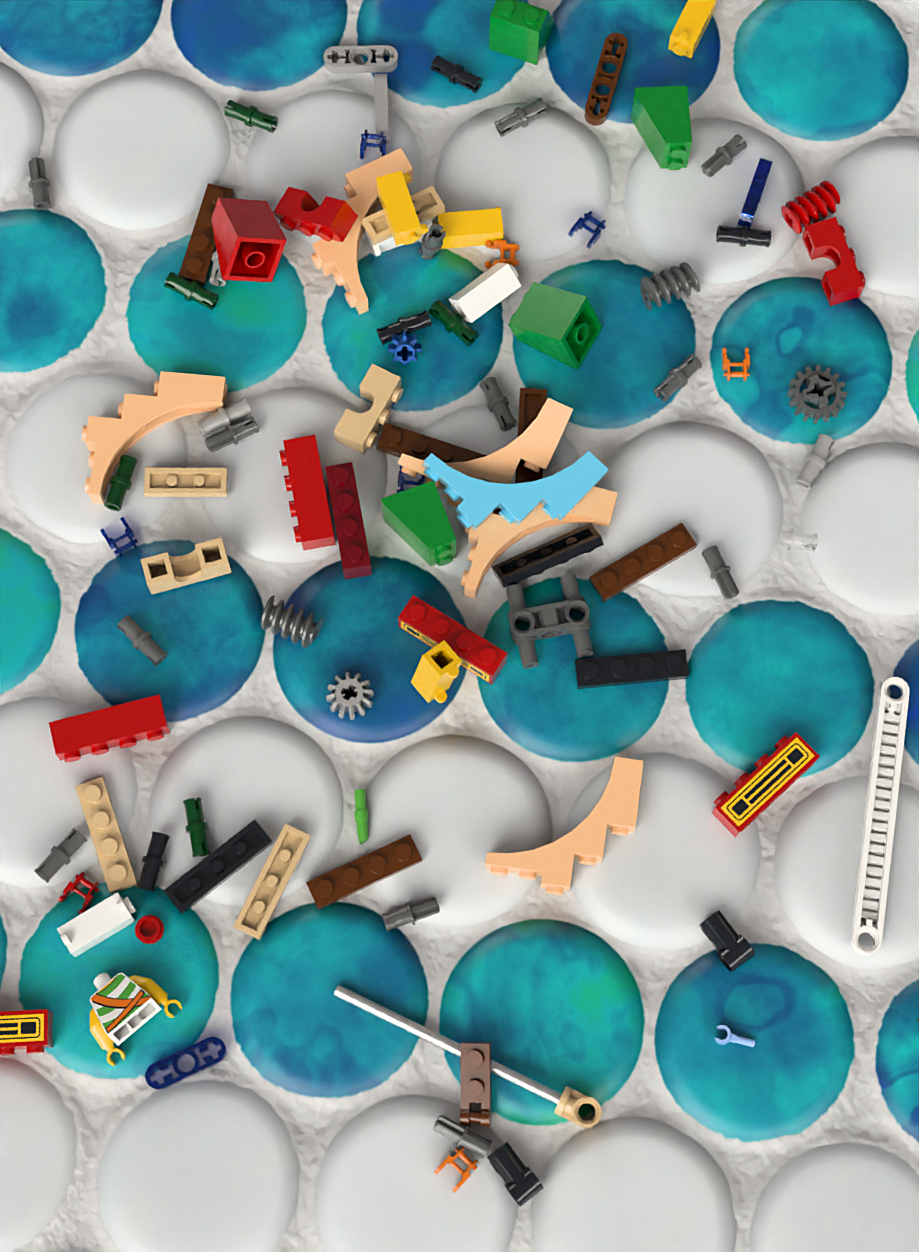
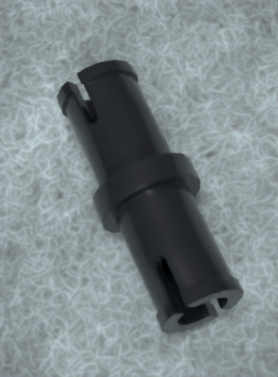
M439 55L434 58L430 69L448 78L450 83L454 85L459 84L473 93H477L482 83H479L483 82L481 77H477L464 70V66L460 64L455 65Z
M718 225L716 242L737 243L740 247H745L746 244L769 247L771 230L748 229V226L744 225L741 228Z
M424 310L405 319L400 317L398 322L380 329L378 328L376 331L382 345H385L392 341L393 334L398 336L404 330H406L407 334H411L432 326L427 311Z
M152 831L147 854L142 858L144 865L137 888L155 892L160 868L165 865L163 857L170 836Z

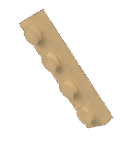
M100 777L75 786L109 893L113 894L137 885L138 882L104 778Z
M288 824L284 825L233 925L235 929L258 940L261 939L311 840V835Z

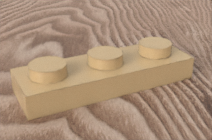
M433 185L411 195L420 223L445 212V206ZM383 209L362 219V225L374 245L392 237Z
M145 468L144 495L145 497H227L228 470L227 468Z

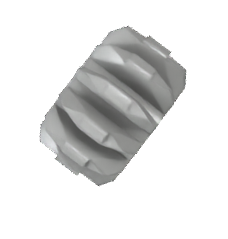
M345 672V680H342L338 675L335 676L334 679L337 685L329 684L328 690L331 693L326 695L327 702L332 703L330 706L331 712L339 710L338 715L341 719L345 717L346 713H349L350 719L354 720V712L356 711L361 716H364L366 713L363 707L371 708L372 701L368 698L374 696V691L368 689L370 681L364 680L361 682V674L359 673L355 675L354 679H351L350 672ZM351 691L355 693V697L346 700L345 694L349 695Z

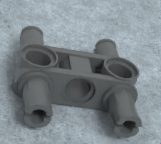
M567 574L560 577L564 601L531 608L526 607L521 584L506 587L510 607L507 615L513 643L519 648L524 669L539 665L534 643L536 640L570 634L573 635L578 658L593 655L589 635L592 627L589 617L590 609L584 597L580 596L576 574ZM573 611H578L583 614L584 618L573 620L569 614ZM526 622L530 628L526 631H520L515 627V624Z

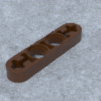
M612 33L605 39L586 102L584 117L593 126L602 125L606 121L623 66L628 41L620 33ZM614 43L619 44L616 56L611 55ZM610 63L616 67V70L612 73H607L602 67ZM605 85L609 88L610 92L606 95H601L596 92V88ZM596 102L601 103L600 113L594 116L593 112L595 111Z

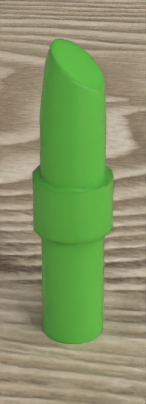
M365 789L354 790V817L357 825L358 840L360 845L368 840L367 821H369L366 808Z

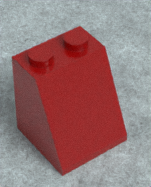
M218 197L211 221L222 279L272 282L287 239L268 202Z

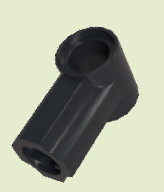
M717 911L699 925L716 948L720 961L730 972L735 971L755 956L754 950L741 934L738 935L720 911Z
M508 1142L487 1157L492 1167L506 1183L504 1186L520 1207L544 1189L529 1167H525Z

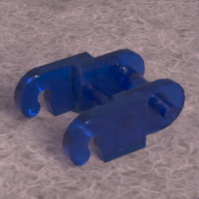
M365 129L364 134L361 133L360 159H364V151H366L367 147L379 148L382 156L386 155L387 140L386 136H384V131H381L380 134H370ZM368 139L380 140V144L368 143Z
M592 211L585 213L584 219L580 217L568 234L572 237L574 231L577 232L582 228L591 232L593 236L587 244L589 249L601 237V230L606 228V220L600 222L592 216ZM590 221L593 224H595L597 228L593 230L592 228L587 226L586 223Z
M400 465L397 482L400 490L397 489V493L406 490L404 489V484L416 486L425 484L426 476L422 475L421 479H418V482L405 480L401 471L403 466Z
M124 517L120 519L126 528L125 533L114 540L108 537L103 528L100 530L111 550L115 548L114 554H119L120 557H123L122 552L132 546L137 549L136 543H138L137 539H132L134 537L133 531L128 523H126ZM128 537L130 541L118 548L116 543Z

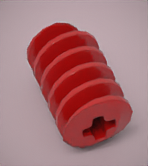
M825 180L819 186L812 187L811 191L804 192L802 196H797L793 201H789L785 206H782L783 218L795 233L800 234L802 232L801 225L805 228L807 225H810V221L812 223L819 222V216L823 219L827 218V210L831 214L835 213L837 210L835 204H840V195L836 188L829 181Z

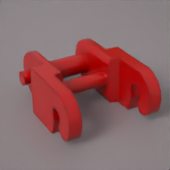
M81 872L79 875L77 874L74 883L70 881L63 890V895L58 898V901L62 903L70 892H76L82 896L85 902L83 903V908L78 911L79 915L90 907L95 899L92 895L95 891H99L98 886L100 884L99 882L93 884L84 878V872ZM80 883L90 889L87 894L77 888Z

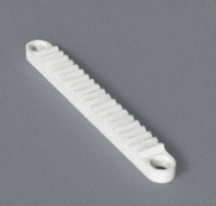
M899 677L888 678L881 685L874 723V739L869 766V782L867 785L868 791L864 810V826L859 853V870L857 873L851 931V946L857 954L862 956L874 954L880 948L883 936L910 693L907 682ZM890 685L898 686L902 692L901 697L898 699L889 697L887 687ZM868 933L873 937L874 944L871 948L866 949L859 944L858 938L860 934Z

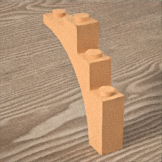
M401 148L345 174L346 185L343 188L348 197L346 202L358 215V218L343 243L335 240L328 242L323 239L312 243L314 254L311 255L315 267L317 269L321 268L325 276L333 274L337 285H343L346 293L344 295L351 308L355 307L359 315L369 310L368 298L358 273V252L362 236L365 232L362 219L376 213L382 205L377 193L376 177L402 170L403 174L409 173L411 180L406 185L413 182V168Z
M161 371L160 380H156L154 384V396L125 394L124 403H119L118 418L89 416L88 425H84L82 429V441L86 442L89 451H91L89 467L92 468L91 477L86 478L85 491L89 494L92 503L104 504L108 484L120 462V457L125 455L144 435L160 425L182 416L202 412H217L216 409L220 407L224 409L228 390L226 378Z
M548 398L537 418L523 434L506 447L485 457L466 462L445 464L469 477L480 480L484 478L487 482L510 484L520 460L525 461L524 467L535 472H539L540 468L546 470L573 409ZM405 454L401 455L398 464L403 466L402 472L415 478L418 473L427 477L424 473L426 469L423 466L424 460ZM437 481L435 486L440 489L442 488L443 484ZM446 493L444 494V497L448 498L446 504L457 508L461 503L459 500L453 501Z
M594 486L561 521L557 517L555 519L550 518L543 511L542 507L544 505L540 502L518 526L514 522L509 524L501 515L492 513L476 530L471 526L468 529L465 527V533H469L468 543L472 544L468 560L472 561L469 571L464 570L461 580V586H464V596L475 599L481 582L493 563L510 546L527 535L547 527L566 523H591L609 527L618 493Z
M615 757L610 779L602 798L589 816L574 830L553 843L533 850L516 853H487L485 869H490L491 874L507 876L508 872L519 873L520 878L535 880L536 876L542 877L540 888L546 889V893L563 895V891L569 892L574 858L579 859L581 864L596 865V862H601L603 858L606 829H610L612 834L621 836L628 835V832H634L643 760Z

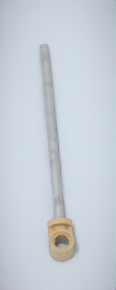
M341 985L337 986L334 996L460 1057L459 1043ZM491 1059V1073L557 1104L554 1111L555 1114L583 1128H592L601 1119L602 1109L599 1102L594 1098L588 1097L567 1086L561 1094ZM588 1104L595 1109V1117L592 1120L585 1121L580 1118L578 1110L582 1105Z

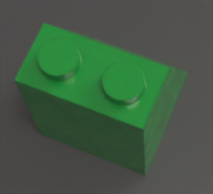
M496 0L490 14L489 49L537 65L554 25V19L548 10L518 0Z
M687 86L635 88L631 120L661 169L668 168L669 170L687 168L692 145Z
M533 282L530 289L525 293L521 304L511 316L508 324L517 340L577 370L603 328L586 296Z
M434 481L381 498L384 522L430 566L436 564L444 566L451 563L453 558H456V537Z

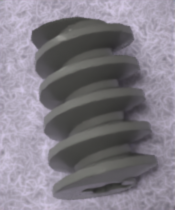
M682 262L679 268L672 266L669 271L664 269L660 271V275L653 273L650 279L643 277L640 281L641 296L649 311L652 310L651 302L653 301L658 308L662 306L661 298H664L668 304L671 303L672 294L677 300H680L682 290L687 297L690 296V287H693L697 293L700 292L698 278L691 266L686 262Z
M271 596L262 614V629L268 630L271 627V632L274 635L281 631L283 639H288L291 636L292 643L297 644L301 640L302 647L308 648L317 638L324 618L322 617L315 623L314 613H311L306 619L304 618L305 609L302 608L295 614L294 604H291L286 610L284 609L285 600L282 599L275 605V596Z

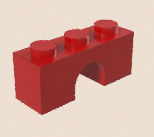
M292 187L287 188L273 211L274 215L280 220L279 224L284 229L291 232L298 230L310 237L316 235L328 242L335 240L343 243L358 218V215L344 200L326 196L321 205H319L307 191Z
M836 217L807 225L802 239L810 259L828 258L836 266L835 269L826 271L821 281L830 306L860 297L865 286V277L862 271H858L856 267V257L853 249L848 248L844 227L838 224Z

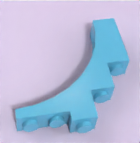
M588 451L574 464L552 476L533 482L505 484L469 477L449 467L432 453L423 462V466L426 468L424 473L435 483L439 481L446 487L444 492L453 501L459 500L461 502L455 510L458 514L457 520L467 529L471 526L474 530L497 507L501 509L499 514L509 524L514 522L518 526L540 502L544 505L542 507L543 511L550 518L555 519L557 517L561 521L609 470Z

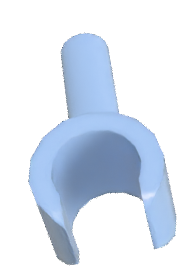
M725 1025L716 1027L718 1030H724L728 1033L727 1038L723 1040L714 1037L715 1041L720 1045H725L728 1042L750 1047L755 1045V1040L733 1034Z

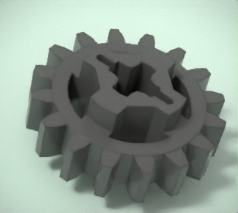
M820 365L816 366L815 371H812L807 366L804 374L798 371L795 379L790 381L789 387L791 389L788 390L787 397L792 399H790L788 405L789 407L796 406L794 414L796 416L800 413L804 414L803 421L805 422L811 417L814 424H817L819 418H822L827 423L830 415L836 418L839 410H842L845 405L843 400H845L847 392L842 391L845 387V382L838 383L839 374L831 376V368L829 367L823 372ZM805 383V389L800 393V387ZM834 396V402L829 406V399Z

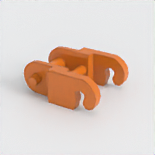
M489 240L486 241L487 248L500 250V259L494 260L493 264H490V261H486V268L490 269L497 263H507L513 267L519 265V261L516 260V251L520 249L519 245L515 243L506 244V240H495L493 244ZM504 251H510V259H504Z
M722 348V370H726L724 376H726L727 381H730V377H743V380L746 381L747 376L750 375L747 372L750 366L749 348L744 349L743 362H730L727 359L726 348ZM730 366H742V371H730Z
M464 1147L460 1150L456 1148L454 1150L456 1155L454 1157L449 1155L434 1171L437 1175L448 1163L461 1174L462 1180L452 1189L454 1192L471 1176L468 1172L471 1169L475 1171L478 1168L475 1165L478 1160L473 1162L463 1152ZM458 1156L469 1166L465 1171L454 1162Z

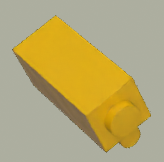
M717 0L687 1L670 35L669 50H672L679 56L692 58L716 9Z
M402 170L376 177L377 193L395 245L412 244L421 238V234L429 231L427 224L420 225L406 185L411 180L409 173L403 174Z
M500 206L494 209L447 212L437 215L438 223L435 224L441 225L443 227L442 231L445 230L441 249L486 245L488 240L492 244L495 240H503Z
M443 640L422 655L411 683L428 703L434 699L439 703H443L447 699L445 691L450 688L454 678L458 676L462 660Z

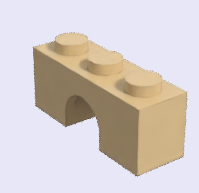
M372 364L360 384V396L369 400L373 406L365 413H356L346 409L334 430L335 441L363 455L368 447L372 448L378 437V433H376L380 425L384 426L390 417L391 411L389 409L393 402L398 403L402 396L401 377Z
M222 537L195 544V550L186 555L173 557L169 556L168 552L140 559L151 595L232 573Z

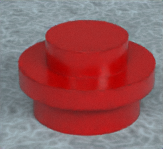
M143 916L136 923L135 934L142 943L154 944L162 938L164 924L157 916Z

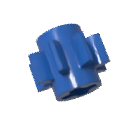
M406 330L398 336L393 334L392 341L394 344L388 345V352L394 353L393 362L398 360L404 366L412 360L417 362L418 355L416 352L422 351V344L416 343L417 334L412 336L407 334Z

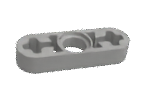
M389 45L332 46L326 49L323 55L324 66L331 73L391 72L398 66L397 50ZM357 55H365L368 61L364 64H358L354 61V58ZM372 55H375L376 63H373ZM334 56L338 57V63L332 62ZM346 56H349L350 63H346ZM384 56H389V62H384Z
M387 73L374 74L377 144H390Z

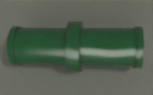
M233 100L227 102L230 108L225 107V116L243 121L246 126H256L270 133L276 130L272 126L277 127L278 117L258 111V108L255 106L247 107Z
M170 272L165 280V288L185 296L184 299L189 302L193 300L210 310H213L218 302V294L199 286V283L194 280L190 282L174 272Z
M441 300L433 303L431 307L434 309L430 308L428 313L440 321L448 333H454L467 346H471L476 341L474 337L478 338L479 333L462 320L463 316L459 313L455 314Z
M122 455L120 457L116 474L110 480L111 488L104 503L106 508L113 511L121 510L126 492L131 489L132 482L130 480L138 462L134 457L129 455Z
M191 798L183 801L188 823L185 829L186 833L190 835L192 857H198V855L203 857L211 854L206 832L209 827L208 823L204 821L201 798H196V800Z

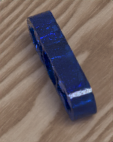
M760 158L737 225L748 226V229L751 228L773 161Z
M217 1037L206 1038L151 1064L145 1073L146 1082L155 1090L167 1089L223 1062L227 1056V1047ZM211 1043L216 1047L221 1046V1050L218 1051L219 1057L214 1059L211 1055L202 1058L206 1064L200 1066V1059L194 1052L195 1050L199 1049L200 1053L203 1054L209 1051L208 1045ZM184 1055L192 1056L195 1061L193 1069L189 1072H183L178 1067L179 1059ZM172 1061L173 1069L179 1076L174 1078L173 1074L170 1073L163 1077L164 1083L162 1084L158 1081H152V1077L155 1076L154 1070L159 1068L160 1071L165 1072L171 1069L167 1063Z

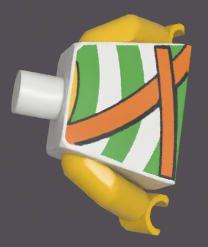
M101 973L93 982L98 991L90 997V1003L93 1007L90 1011V1031L102 1050H107V1062L112 1066H116L111 1057L112 1053L119 1052L123 1060L126 1059V1053L121 1048H115L114 1042L119 1046L161 1010L160 1004L164 1006V1012L169 1018L175 1017L168 1012V1005L176 1004L181 1010L182 1006L179 1001L168 999V994L151 978L132 975L128 978L123 973H118L115 977L111 978L108 973Z

